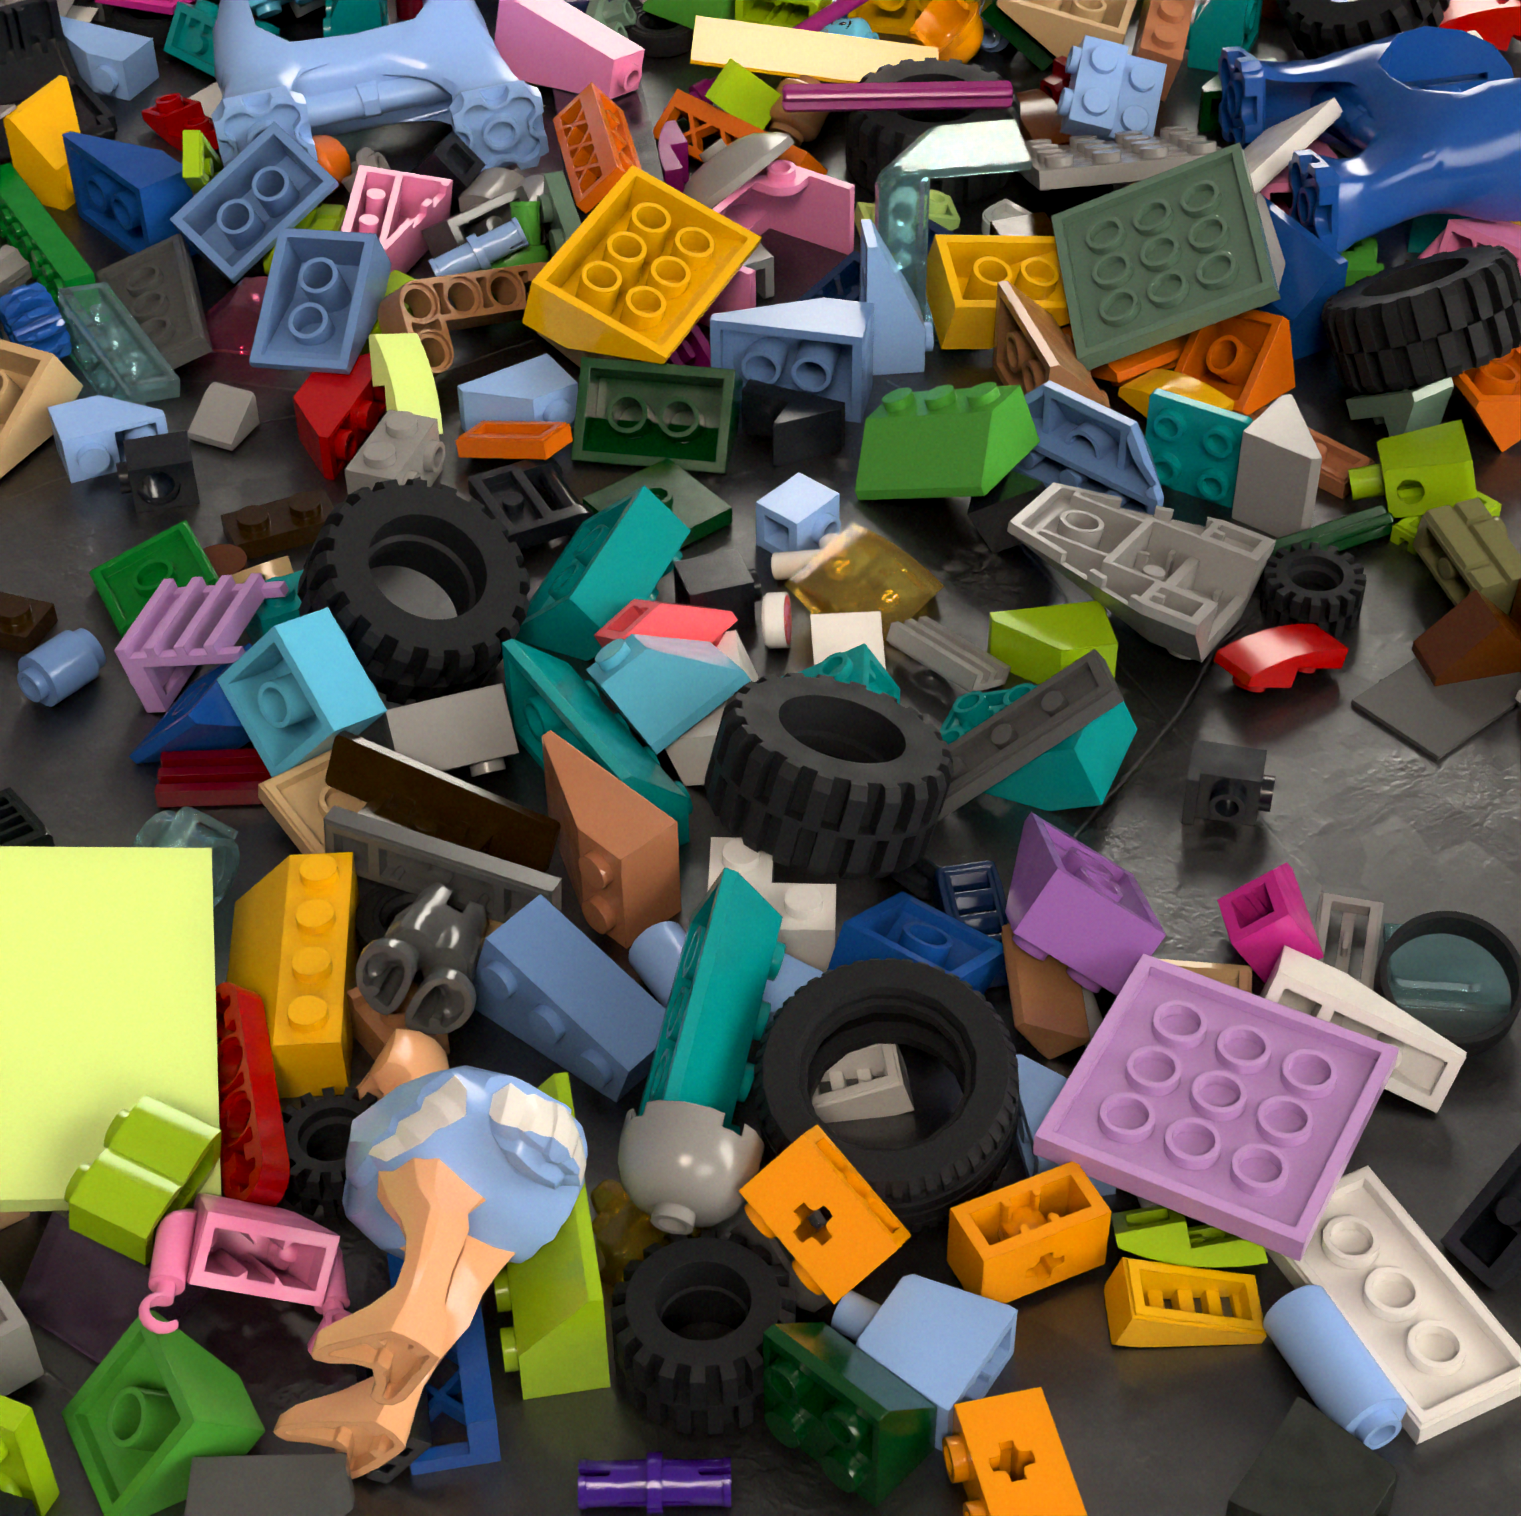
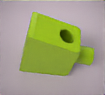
M1462 420L1383 438L1377 442L1379 464L1348 469L1353 501L1385 495L1388 513H1392L1394 518L1422 516L1430 509L1450 505L1452 508L1458 502L1477 498L1473 461Z

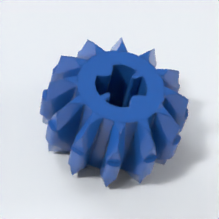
M39 282L29 285L23 284L9 290L7 294L0 297V320L10 342L53 353L59 360L71 354L72 344L65 321L62 319L59 308L55 305L51 294L47 292L45 286Z

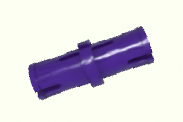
M647 1452V1459L587 1460V1458H579V1509L594 1507H647V1514H663V1507H731L732 1504L731 1457L663 1459V1452Z

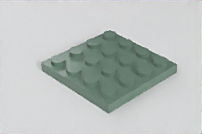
M1240 142L1051 216L1077 360L1085 366L1087 371L1281 299L1246 155Z

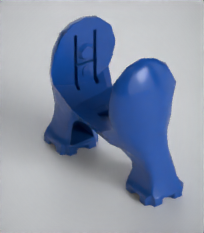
M1422 26L1311 60L1263 61L1255 58L1240 46L1222 48L1221 57L1218 58V76L1222 85V100L1219 103V123L1222 127L1223 138L1227 142L1235 141V144L1240 142L1243 150L1266 129L1335 97L1343 111L1341 116L1316 139L1334 147L1348 158L1336 159L1323 156L1311 149L1293 151L1292 160L1289 161V182L1292 187L1293 201L1292 208L1288 209L1290 217L1341 255L1358 241L1374 236L1418 216L1455 214L1491 222H1521V77L1514 78L1512 67L1492 43L1463 30Z

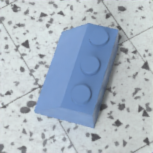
M274 121L169 220L179 233L183 235L186 242L217 273L235 284L276 245L280 227L294 228L336 189L339 183Z

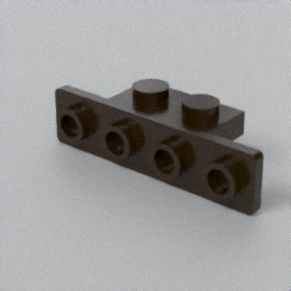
M344 730L335 737L325 782L332 788L367 802L358 813L544 873L549 869L561 827L557 820Z

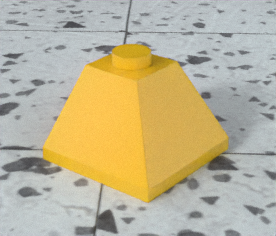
M59 75L19 104L17 109L3 117V122L15 170L42 205L65 211L76 203L62 134L70 131L81 132L68 78Z

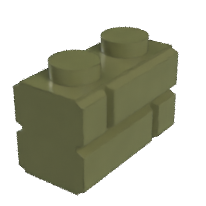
M1479 498L1458 502L1452 508L1450 505L1427 510L1422 515L1412 546L1453 605H1458L1476 589L1508 616L1511 615L1519 578H1521V555L1508 539L1507 529L1502 519L1498 516L1492 517Z

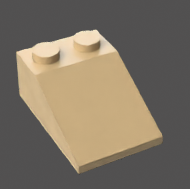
M997 0L996 5L1058 58L1062 55L1068 57L1071 46L1078 47L1085 35L1124 45L1137 0Z
M0 339V478L53 435L47 407L75 401L83 387L78 379L53 353Z

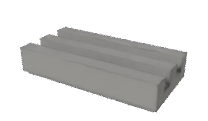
M927 616L919 617L918 621L913 618L907 619L904 624L899 621L892 622L886 638L890 645L967 692L982 691L1005 685L1011 666Z
M1320 892L1314 930L1324 955L1331 910L1343 912L1335 968L1348 974L1356 914L1368 916L1360 980H1356L1373 991L1384 903Z

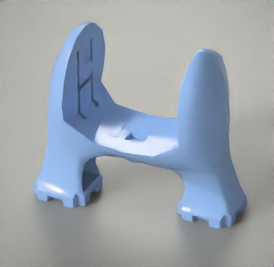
M220 0L217 19L212 31L215 78L220 88L222 99L211 114L223 168L274 121L316 161L318 158L312 138L314 135L334 136L408 122H440L450 124L453 132L486 164L475 178L483 170L492 167L501 168L515 164L518 165L520 170L537 167L540 157L549 152L548 139L543 124L542 113L544 109L542 96L537 87L527 84L524 80L520 81L501 57L474 0H422L423 8L414 19L355 34L289 42L256 26L248 0Z

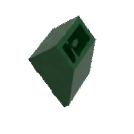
M826 1323L772 1324L763 1333L764 1421H766L772 1434L782 1444L789 1448L799 1447L821 1464L828 1478L841 1490L849 1493L855 1491L874 1507H877L935 1450L937 1406Z

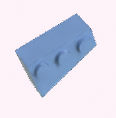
M538 895L485 938L476 974L472 981L477 996L475 1005L477 1011L615 1103L649 1074L666 1009L544 896Z

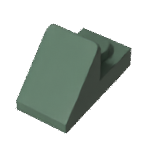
M1445 377L1435 380L1433 383L1421 386L1414 385L1397 391L1384 390L1381 393H1369L1366 391L1345 401L1351 420L1373 418L1375 425L1386 423L1389 437L1439 425L1454 384L1452 377Z

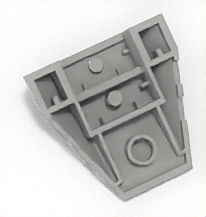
M1055 482L1009 521L1007 532L1149 642L1166 648L1175 657L1189 660L1194 659L1202 662L1241 619L1276 543L1275 539L1224 520L1207 517L1205 526L1172 519L1174 509L1156 505L1154 515L1120 507L1122 497Z

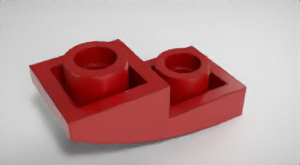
M170 93L158 97L155 100L156 105L141 111L143 120L161 138L182 152L183 130H200L213 149H219L213 121L204 115L200 101L182 97L180 93Z
M1314 623L1291 624L1265 629L1238 639L1217 650L1214 662L1233 675L1232 681L1237 686L1251 692L1261 693L1266 688H1291L1297 671L1314 673L1316 668L1342 669L1349 648Z

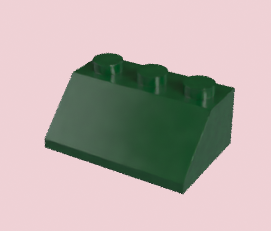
M581 357L571 460L575 462L647 468L669 458L684 471L726 475L738 432L743 380L735 369L675 364L663 365L651 362Z

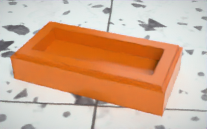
M483 420L460 435L455 442L460 458L547 460L571 443L573 437L570 423Z

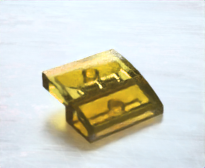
M855 523L846 528L784 584L812 614L881 611L883 643L886 642L892 622L899 621L904 624L905 620L911 619L944 587L933 574L901 548L875 532Z

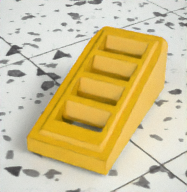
M1122 1257L1104 1286V1299L1112 1345L1139 1348L1262 1344L1267 1337L1266 1331L1263 1328L1264 1318L1255 1275ZM1229 1297L1233 1317L1223 1316L1220 1298ZM1193 1298H1200L1202 1313L1195 1312ZM1164 1299H1170L1172 1309L1165 1308Z

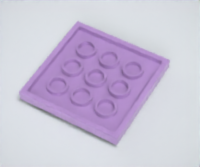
M1143 953L1035 1133L1032 1154L1059 1165L1071 1161L1075 1162L1091 1178L1301 1261L1392 1074L1399 1048Z

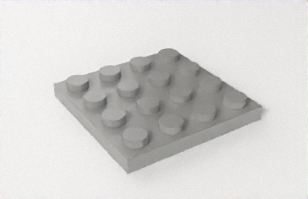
M1187 126L1160 128V136L1153 137L1142 135V131L1139 130L1116 132L1115 140L1111 141L1097 140V135H1078L1069 137V145L1059 146L1058 144H1052L1051 139H1036L1025 141L1024 149H1018L1016 153V171L1039 190L1134 182L1147 179L1223 148L1217 146L1216 141H1207L1206 136H1198L1197 131H1188Z

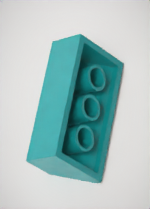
M515 639L502 642L507 704L516 739L543 771L544 760L541 736L551 730L678 822L679 846L690 842L689 815L693 812V805L687 789L680 781H672L661 768L653 750L648 746L642 747L630 733L625 719L619 713L613 714L601 701L595 685L590 680L584 681L566 661Z
M724 868L690 917L637 1116L643 1115L646 1102L655 1100L684 1101L711 1107L726 1113L722 1127L740 1134V1127L731 1124L736 1102L743 1103L752 1086L755 1064L747 1062L752 1040L759 1041L766 1028L771 1003L763 1001L762 998L767 980L774 981L783 962L786 944L777 941L783 917L737 871Z

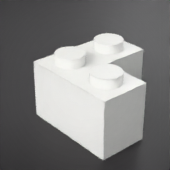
M711 837L708 890L724 868L737 871L783 917L777 941L786 944L785 953L822 972H826L835 949L836 884L774 883V861L772 855L762 850L758 853L744 845L742 837Z

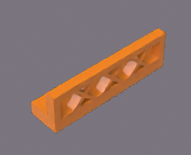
M592 82L553 118L575 203L585 214L608 194L632 165L642 170L623 110Z
M678 88L653 129L655 140L659 142V136L666 121H676L679 115H682L690 124V130L683 133L688 142V157L702 164L704 162L699 157V154L704 151L702 138L714 134L722 138L726 145H729L738 138L752 133H766V131ZM795 145L789 147L775 159L788 160L794 163L795 166L826 175L828 172L812 155Z

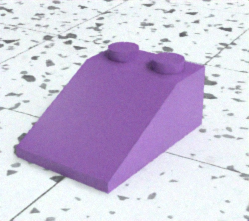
M1032 812L1024 821L1005 909L1009 924L1015 934L1012 939L1021 949L1039 960L1044 961L1048 955H1051L1069 966L1066 970L1067 974L1084 988L1098 993L1104 987L1118 996L1142 954L1152 956L1166 934L1132 873Z

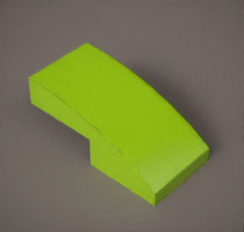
M1161 1205L1111 1214L1117 1247L1141 1257L1164 1263L1210 1268L1243 1267L1268 1263L1265 1247L1208 1224L1187 1228L1186 1219L1183 1214Z

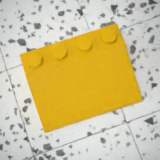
M632 165L531 281L522 323L565 348L664 365L758 247L762 237Z

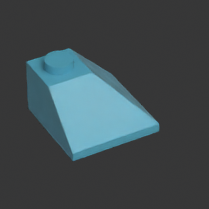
M631 634L626 639H616L608 643L597 653L595 657L596 662L586 669L616 711L656 755L751 681L743 669L711 642Z

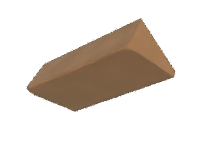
M1010 924L1002 926L1001 935L1014 1027L1049 1060L1085 1045L1090 1039L1083 990L1082 986L1067 974L1066 970L1069 966L1051 955H1048L1044 961L1031 956L1013 941L1012 938L1015 934Z

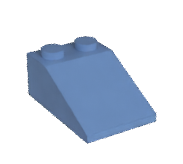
M279 228L249 359L251 367L337 374L351 373L378 318L377 310L380 302L385 298L392 265L377 234Z
M823 297L711 315L710 351L712 368L735 369L743 380L742 389L752 379L844 402L845 421L861 423L873 387L874 303Z

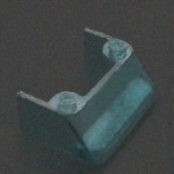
M1015 119L939 125L929 128L879 173L876 179L875 227L917 298L923 321H931L934 341L939 340L926 297L930 178L1031 170L1032 160Z

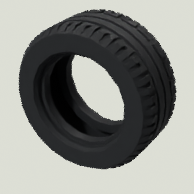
M873 958L866 961H855L851 965L837 966L835 970L829 969L821 974L822 977H815L807 982L808 985L798 988L794 992L795 996H791L783 1002V1007L777 1009L773 1016L774 1021L769 1022L765 1028V1035L760 1040V1050L757 1051L755 1057L756 1065L754 1066V1096L761 1138L764 1142L767 1158L770 1162L773 1161L802 1134L818 1124L907 1230H911L914 1233L921 1231L922 1227L926 1225L928 1228L938 1226V1222L944 1221L946 1223L949 1221L951 1207L980 1197L982 1193L986 1194L992 1188V1182L997 1181L1000 1177L1002 1168L1008 1163L1009 1154L1013 1150L1014 1138H1016L1018 1129L1019 1077L1018 1059L1016 1058L1014 1044L1011 1042L1009 1030L1005 1028V1022L1000 1015L996 1014V1009L991 1002L985 1001L984 995L979 991H973V986L967 981H960L959 976L945 973L944 969L937 966L931 967L929 963H914L913 960L904 958L902 960L896 958H886V960ZM874 1044H907L934 1055L956 1076L963 1093L952 1118L928 1139L899 1149L866 1148L837 1136L816 1115L812 1105V1097L828 1069L846 1054ZM825 1206L819 1208L823 1217L827 1216L828 1220L833 1217Z

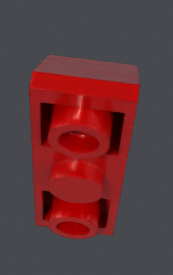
M370 353L358 356L350 374L312 372L293 396L299 440L324 478L335 480L345 464L354 458L358 446L368 432H372L375 429L379 417L386 409L385 386L373 387Z

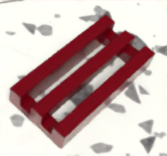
M256 749L161 752L160 761L162 768L158 769L157 777L159 784H156L154 793L158 808L263 804L258 798V784L272 777Z

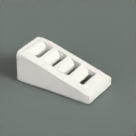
M874 1044L846 1054L825 1072L821 1082L830 1081L832 1091L821 1094L818 1085L812 1097V1105L816 1115L824 1123L888 1117L915 1111L905 1062L898 1044ZM874 1076H883L880 1078L873 1079ZM858 1078L859 1084L847 1087L846 1079Z

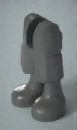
M437 881L428 885L413 904L395 916L394 921L385 934V938L371 941L363 948L356 964V982L359 991L371 1008L382 1015H388L400 1006L414 980L416 972L421 971L424 980L406 1010L405 1025L411 1030L420 1031L424 1034L452 1032L465 1024L473 1013L477 996L471 981L476 974L477 964L482 951L481 939L487 919L486 908L472 899H469L462 913L449 907L446 903L453 889Z

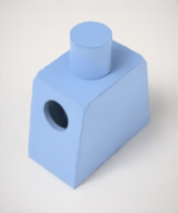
M911 1274L901 1278L883 1305L850 1290L838 1303L832 1317L831 1328L855 1341L856 1347L937 1406L935 1448L943 1452V1437L952 1436L954 1404L984 1398L1013 1355L1018 1310L1007 1304Z

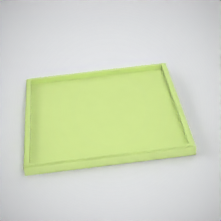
M0 846V1212L69 1211V1203L64 1200V1195L72 1175L82 1163L93 1164L97 1157L107 1149L104 1147V1138L114 1117L122 1109L131 1111L145 1095H149L219 1129L212 848ZM220 1158L199 1193L221 1197ZM195 1199L190 1203V1205L187 1208H193Z

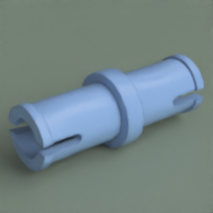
M514 217L511 221L478 237L475 233L467 236L466 243L434 259L431 258L428 262L436 277L474 272L479 269L488 270L492 269L491 263L523 247H528L529 243L518 220Z

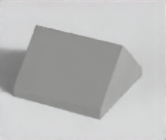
M1292 394L1281 395L1243 431L1231 517L1278 538L1312 526L1322 456Z

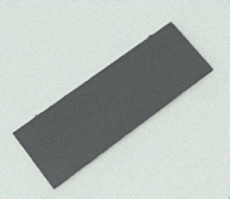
M1414 658L1352 699L1351 704L1438 760L1518 705L1515 697L1521 689V672L1434 686L1418 659Z

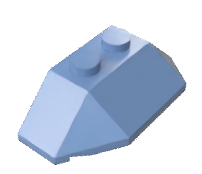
M1050 380L1024 394L1040 442L1011 471L1043 482L1046 488L1055 482L1122 497L1120 507L1154 515L1156 505L1163 507L1164 495L1152 451L1137 421Z

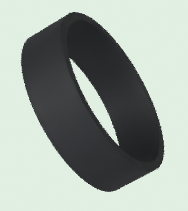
M1435 911L1419 915L1400 926L1386 943L1374 976V992L1400 1008L1388 984L1387 964L1391 955L1400 946L1416 937L1441 933L1457 935L1477 943L1494 956L1507 976L1511 990L1509 1014L1492 1029L1477 1035L1463 1037L1439 1035L1467 1052L1466 1057L1483 1053L1505 1037L1521 1009V957L1512 942L1499 929L1479 917L1457 911Z

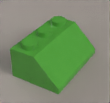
M985 382L972 388L954 389L952 385H942L930 391L912 392L911 388L905 387L886 394L882 398L883 403L865 420L855 493L858 500L985 496L1040 442L1021 386H997L995 382Z

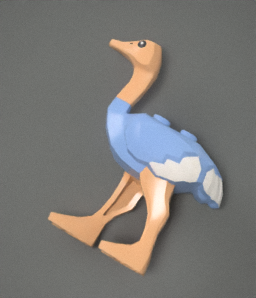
M395 1029L362 1082L355 1087L358 1090L359 1101L369 1092L377 1097L378 1102L352 1121L345 1159L346 1181L342 1199L346 1217L376 1246L403 1259L404 1264L396 1286L371 1305L320 1330L317 1333L311 1351L313 1360L328 1364L360 1365L372 1369L374 1376L341 1391L296 1404L279 1416L273 1430L277 1437L285 1441L312 1443L334 1448L335 1453H347L352 1479L381 1467L405 1449L424 1386L454 1343L470 1326L483 1294L507 1262L521 1264L533 1257L543 1245L554 1240L561 1226L570 1216L585 1182L584 1172L588 1157L587 1142L582 1125L571 1115L572 1109L514 1076L467 1065L450 1069L446 1051L439 1043L428 1035L414 1030Z

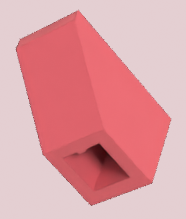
M633 599L594 634V637L602 648L616 639H626L631 634L708 641L717 647L724 636L723 633L738 619L732 611Z

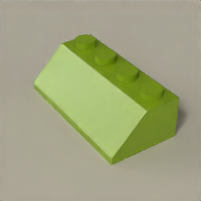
M568 1072L554 1073L537 1089L566 1104L572 1109L571 1115L575 1118ZM584 1182L570 1216L563 1223L554 1240L543 1245L533 1257L521 1264L507 1262V1267L503 1268L494 1279L498 1313L512 1311L514 1326L500 1328L505 1373L520 1371L523 1400L610 1387L604 1300L586 1184Z

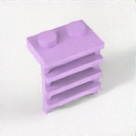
M251 573L246 582L240 584L235 583L232 575H221L215 585H206L203 577H192L186 587H178L174 578L163 579L114 650L146 712H167L197 665L235 663L245 653L243 646H234L265 598L286 596L289 591L286 582H265L261 573Z

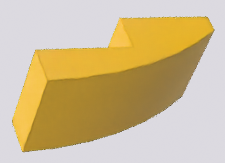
M1153 369L1121 386L1118 391L1120 398L1146 418L1148 416L1149 397L1156 388L1229 411L1233 410L1235 401L1212 386L1194 377L1166 369Z

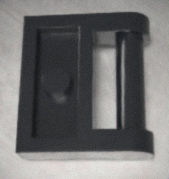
M552 456L547 460L527 459L468 477L470 496L486 507L484 513L491 520L498 517L509 531L506 539L509 543L516 541L520 550L532 548L538 544L567 535L573 537L582 522L595 515L588 505L580 503L563 480L562 468ZM533 485L545 490L559 510L552 512Z

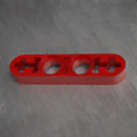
M222 982L216 986L219 1129L221 1130L220 1167L223 1191L226 1198L275 1207L287 1189L290 1178V1162L264 1004L261 996L256 992L230 982Z

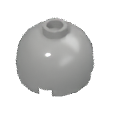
M655 1100L646 1102L643 1115L636 1116L634 1108L626 1114L618 1153V1173L621 1186L638 1209L651 1216V1223L662 1231L685 1235L692 1233L694 1227L713 1226L735 1215L747 1202L738 1190L759 1172L764 1142L757 1132L745 1123L742 1136L722 1127L726 1113L711 1107L684 1101Z

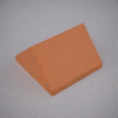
M1252 309L1193 331L1188 337L1174 371L1194 377L1222 392L1235 401L1232 412L1248 416L1296 387L1290 322L1284 316Z
M1520 346L1511 349V353L1501 358L1489 361L1484 366L1466 370L1463 374L1452 377L1454 384L1453 393L1501 452H1504L1521 440Z

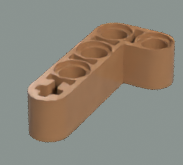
M548 262L459 273L407 282L386 296L379 304L377 313L382 334L417 333L429 360L433 377H436L446 371L453 362L454 351L449 331L523 320L529 292L526 294L525 288L528 291L530 290L531 281ZM491 291L496 295L498 302L493 298ZM448 297L453 300L456 309L450 304ZM404 302L411 308L413 316L406 310Z

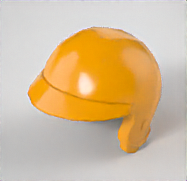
M931 0L909 30L907 37L911 39L914 45L937 47L938 60L940 61L957 59L962 60L963 64H967L978 53L984 37V26L979 13V3L973 2L968 4L964 0Z

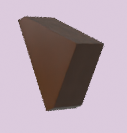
M1475 589L1413 641L1412 652L1434 686L1521 672V627Z

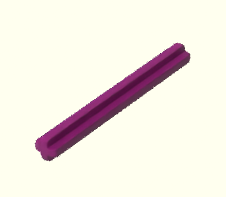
M1008 80L786 84L782 89V107L787 113L1008 109L1012 106L1013 87L1012 83Z

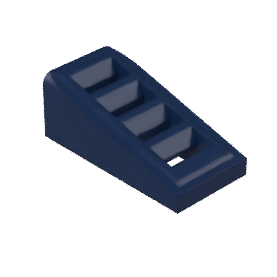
M987 860L938 868L934 873L933 902L935 908L985 935L994 933V935L988 936L1003 943L1001 935L1002 926L1008 924L1009 921L1005 913L1007 901L995 862ZM986 911V912H983V913H976V914H969V915H961V916H960V914H967V913H974V912ZM1005 962L988 988L1008 985Z

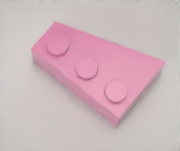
M359 165L341 231L377 234L392 264L390 272L396 269L406 274L429 249L421 230L450 217L453 180Z

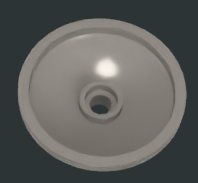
M782 132L752 133L738 138L729 145H726L722 138H720L699 154L704 164L693 173L686 183L683 193L711 209L778 158L795 141L790 134Z

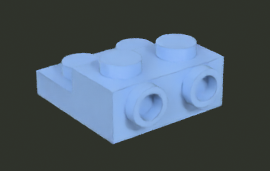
M1085 35L1078 47L1071 46L1067 57L1065 73L1071 74L1069 88H1063L1057 106V114L1063 116L1060 133L1074 136L1097 135V140L1111 141L1115 140L1116 132L1139 130L1142 131V135L1153 137L1167 64L1127 54L1129 47L1127 45Z

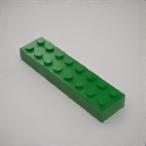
M12 164L0 165L1 238H6L8 245L17 248L22 257L30 263L31 279H36L37 282L45 286L47 292L51 294L55 305L59 308L62 319L65 323H69L75 333L104 324L94 272Z

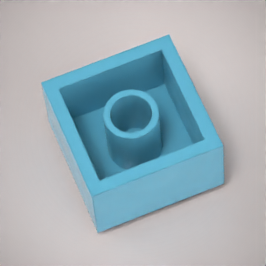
M328 607L273 626L216 679L271 777L277 776L331 750L335 737L344 730L358 736L387 711L378 695L376 687L368 678L349 645L345 633L340 629Z

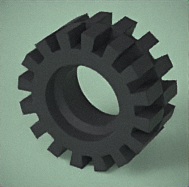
M1310 542L1309 549H1303L1301 543L1291 544L1290 552L1284 547L1276 550L1275 557L1270 556L1267 560L1263 575L1260 610L1261 613H1266L1265 620L1270 625L1279 622V626L1314 623L1325 632L1329 631L1334 638L1342 636L1344 628L1348 631L1352 630L1355 627L1356 620L1359 621L1367 581L1366 574H1363L1364 567L1360 562L1353 564L1354 556L1348 552L1338 556L1339 548L1329 545L1327 551L1319 550L1320 543Z
M334 1087L322 1088L324 1099L317 1101L314 1100L311 1092L299 1097L302 1109L298 1110L289 1104L282 1110L290 1162V1178L285 1191V1197L292 1206L301 1201L304 1213L314 1215L318 1206L321 1205L323 1206L325 1218H337V1207L343 1206L346 1158L335 1161H321L310 1156L328 1144L348 1143L352 1121L378 1102L377 1097L369 1092L359 1101L357 1088L345 1087L343 1097L335 1096Z

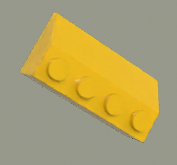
M353 852L289 855L235 902L226 982L254 991L262 998L279 1098H297L311 1092L313 1097L323 1096L322 1088L334 1087L335 1095H343L345 1087H350L353 1029L346 992L355 988L357 983L356 964L358 962L359 946L356 937L355 916L361 901Z

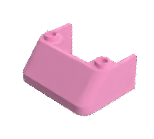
M775 160L712 209L759 236L770 228L847 255L854 251L855 185L795 166L794 163L788 160ZM742 266L698 323L710 327L712 314L755 308L756 270Z

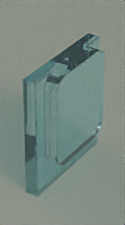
M1384 923V948L1392 934L1403 924ZM1441 933L1423 935L1400 946L1388 960V984L1399 1007L1509 1013L1511 1002L1507 976L1503 968L1486 949L1469 939Z

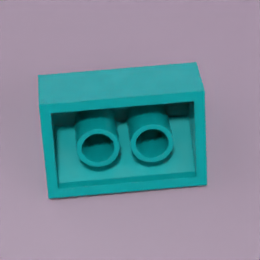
M645 485L583 521L529 601L527 616L520 626V631L515 640L584 661L596 657L602 647L594 637V634L633 599L655 601L659 594V590L655 586L661 577H664L674 569V562L681 560L683 553L679 549L691 530Z

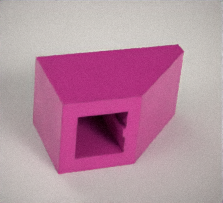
M1287 862L1217 899L1231 944L1265 984L1284 945L1316 960L1324 957L1294 871Z

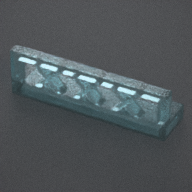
M107 282L58 288L59 312L65 321L72 344L70 356L98 395L146 406V402L180 397V378Z

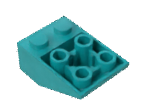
M1024 683L1012 689L985 693L982 691H971L958 696L939 730L943 741H946L947 745L951 744L1039 685ZM1123 701L983 793L1046 811L1102 805L1137 732V727L1125 702Z

